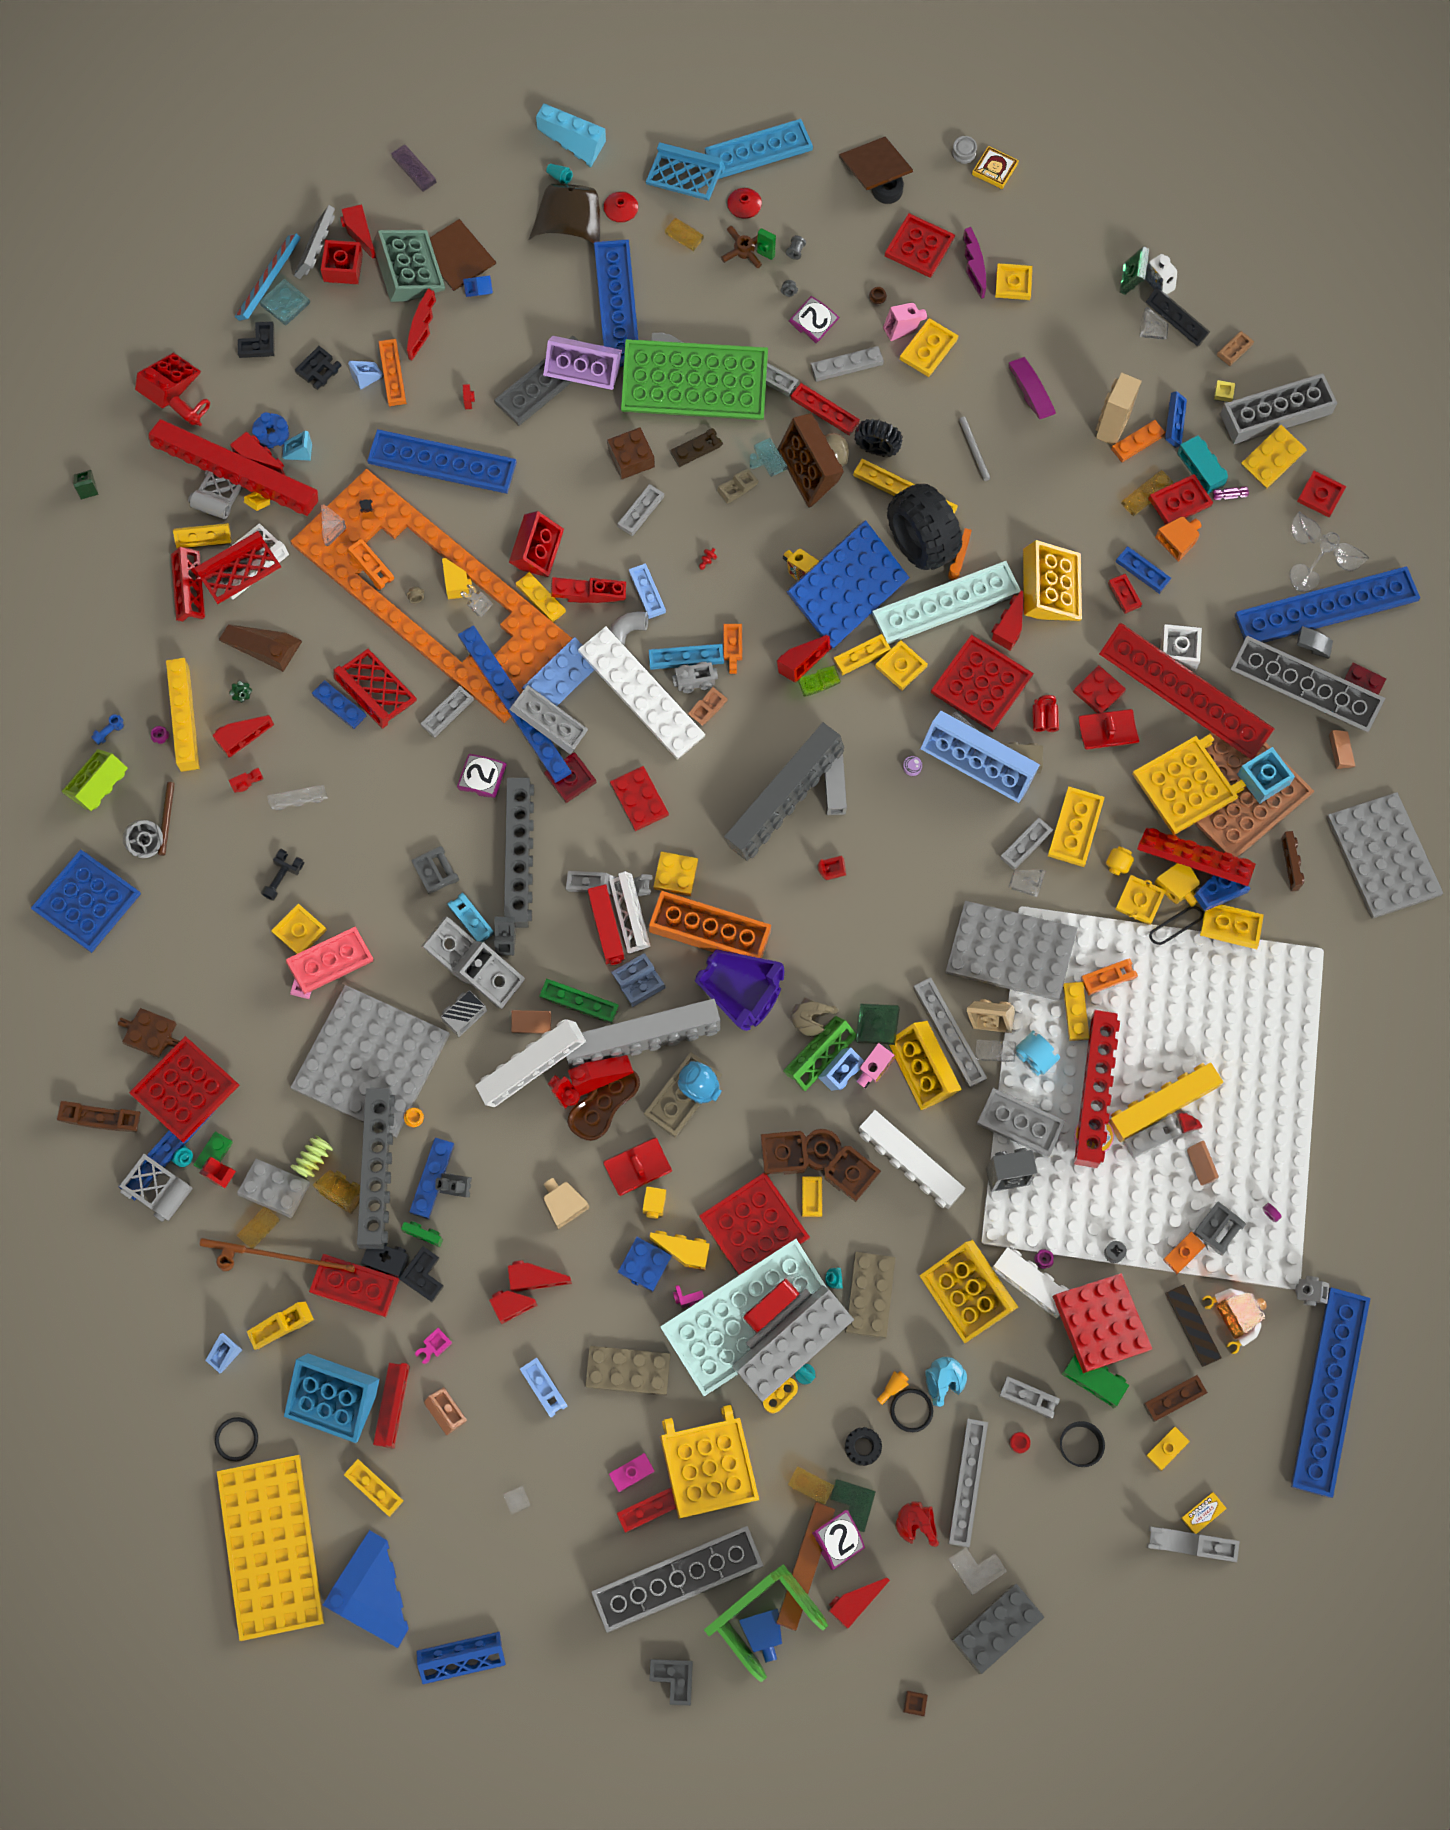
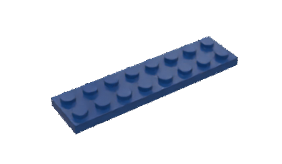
M629 239L594 242L603 346L622 350L619 367H624L626 339L638 340Z
M378 429L367 460L368 464L506 494H508L517 463L514 458Z

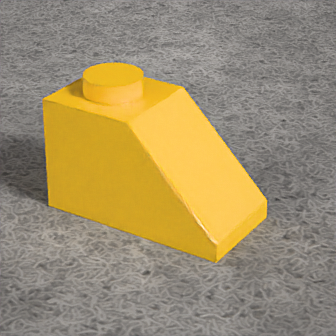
M442 558L448 599L470 597L469 590L473 589L471 578H467V574L463 569L447 558Z

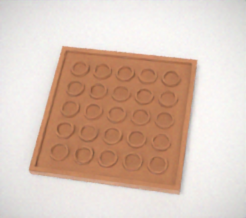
M1211 732L1209 734L1214 738L1213 744L1205 749L1229 784L1233 785L1241 780L1237 773L1242 765L1251 759ZM1265 742L1256 757L1271 747ZM1284 761L1295 776L1289 786L1260 804L1245 786L1243 791L1237 793L1238 798L1194 824L1221 852H1228L1235 857H1239L1310 797L1314 790Z

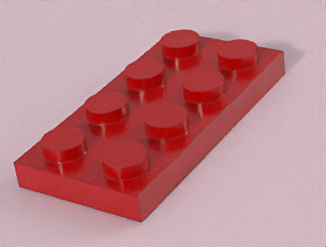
M323 1254L321 1261L353 1265L355 1270L350 1272L344 1269L319 1265L309 1293L386 1318L399 1283V1278Z

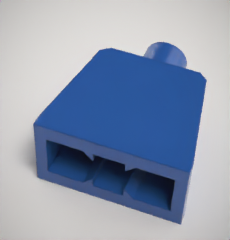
M778 1609L739 1620L753 1653L762 1650L765 1663L777 1660L774 1646L782 1644L780 1625L776 1624L779 1615Z

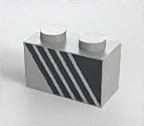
M470 990L467 993L463 992L456 999L457 1002L452 1007H446L442 1012V1021L458 1037L487 1012L486 1006Z

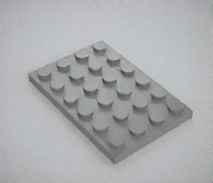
M1397 792L1329 814L1326 817L1372 919L1444 894Z
M965 901L946 968V974L1059 1001L1078 927Z

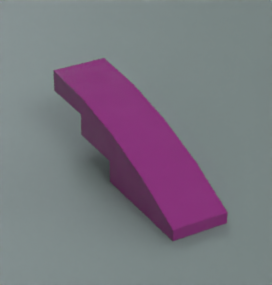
M968 227L964 230L963 240L966 244L964 256L968 261L966 273L980 298L983 299L986 292L984 259L978 240L972 228Z
M1023 357L1009 362V369L1016 377V383L1024 393V400L1039 420L1056 414L1045 388L1027 359Z

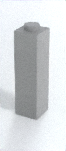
M842 754L840 758H836L831 763L832 766L829 771L824 773L827 815L846 814L847 804Z

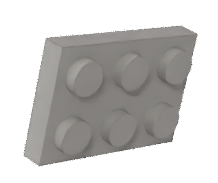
M255 1159L237 1194L240 1197L292 1218L310 1186V1181Z

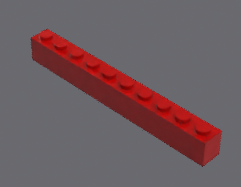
M160 419L149 432L150 444L155 449L167 452L169 455L178 457L188 464L198 466L204 471L213 472L219 478L224 477V479H228L231 483L239 484L250 492H257L265 499L273 500L281 506L294 510L296 513L308 516L318 502L317 489Z

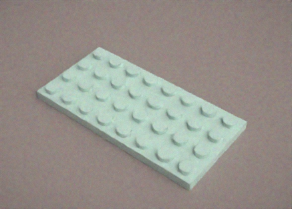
M797 1239L792 1240L660 1326L703 1397L738 1375L732 1366L751 1350L746 1345V1342L756 1334L743 1319V1316L785 1278L789 1280L799 1293L806 1288L812 1295L822 1285L826 1287Z

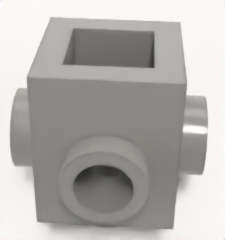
M1306 1276V1279H1299V1284L1296 1285L1295 1289L1297 1299L1304 1301V1305L1316 1306V1303L1327 1304L1329 1283L1319 1281L1318 1277Z

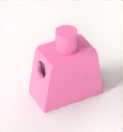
M914 303L890 307L883 329L890 341H894L915 332L920 321L927 319V313L924 309L918 310Z

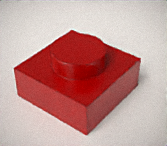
M470 384L463 385L465 410L472 409V402H475V393L471 391Z

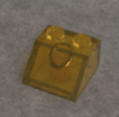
M329 1170L313 1184V1187L320 1195L349 1214H352L359 1205L360 1185L354 1181L349 1183L345 1180L346 1176L339 1171L334 1173Z

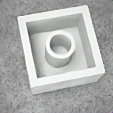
M1165 624L1161 632L1160 650L1189 670L1196 671L1200 663L1202 628Z

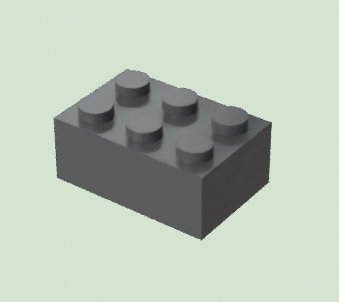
M1020 1148L1014 1150L1015 1153L1007 1154L1006 1151L995 1153V1156L992 1157L986 1168L990 1191L994 1192L1029 1186L1037 1175L1033 1150Z

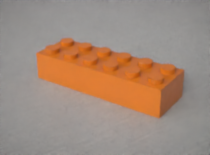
M661 891L649 924V932L710 952L721 950L762 958L771 933V925Z

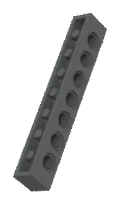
M507 778L504 917H515L516 928H529V921H532V910H529V903L533 901V894L529 892V885H533V874H529L530 867H533V855L530 856V849H533V838H530V831H534V820H530V813H534V802H531V796H534V784H531L530 778ZM520 796L525 797L523 801L516 800ZM518 814L525 815L523 819L515 818ZM517 832L525 833L522 837L515 836ZM517 850H524L522 855L515 854ZM519 867L524 869L521 873L514 872ZM518 885L524 887L521 891H515L514 888ZM520 903L524 905L519 910L514 909V906L516 904Z
M366 1088L357 1236L359 1249H384V1243L388 1242V1231H385V1223H389V1211H386V1203H390V1191H387V1184H391V1172H388V1164H392V1152H389V1145H393V1133H390V1126H394V1114H391V1107L395 1106V1095H392L390 1088ZM378 1107L385 1108V1110L382 1113H375ZM377 1126L384 1127L380 1133L374 1132V1129ZM377 1145L383 1146L380 1152H374V1147ZM374 1165H382L379 1171H372ZM374 1184L381 1185L378 1191H371V1187ZM374 1203L380 1204V1207H379L378 1210H376V1211H371V1210H370V1206H371L372 1204H374ZM372 1223L379 1224L375 1231L369 1230V1226Z

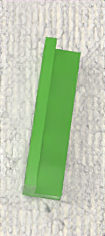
M835 1016L824 1027L826 1030L816 1035L783 1070L788 1077L797 1082L802 1090L806 1091L842 1049L847 1048L857 1037V1034L846 1020ZM847 1030L850 1035L845 1041H841V1034ZM835 1044V1051L832 1054H828V1048ZM822 1058V1065L819 1068H815L817 1059ZM805 1072H809V1079L803 1083L800 1077Z

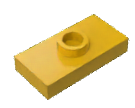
M1173 1427L1146 1457L1162 1471L1190 1441L1176 1427Z

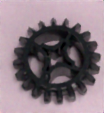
M880 419L861 421L858 427H856L854 440L860 446V449L882 457L896 455L899 449H901L903 436L897 427H893L892 424H888L886 421H880Z

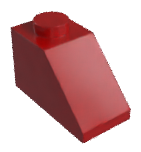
M503 1290L493 1294L492 1299L489 1300L501 1324L538 1306L533 1298L511 1291L503 1292Z

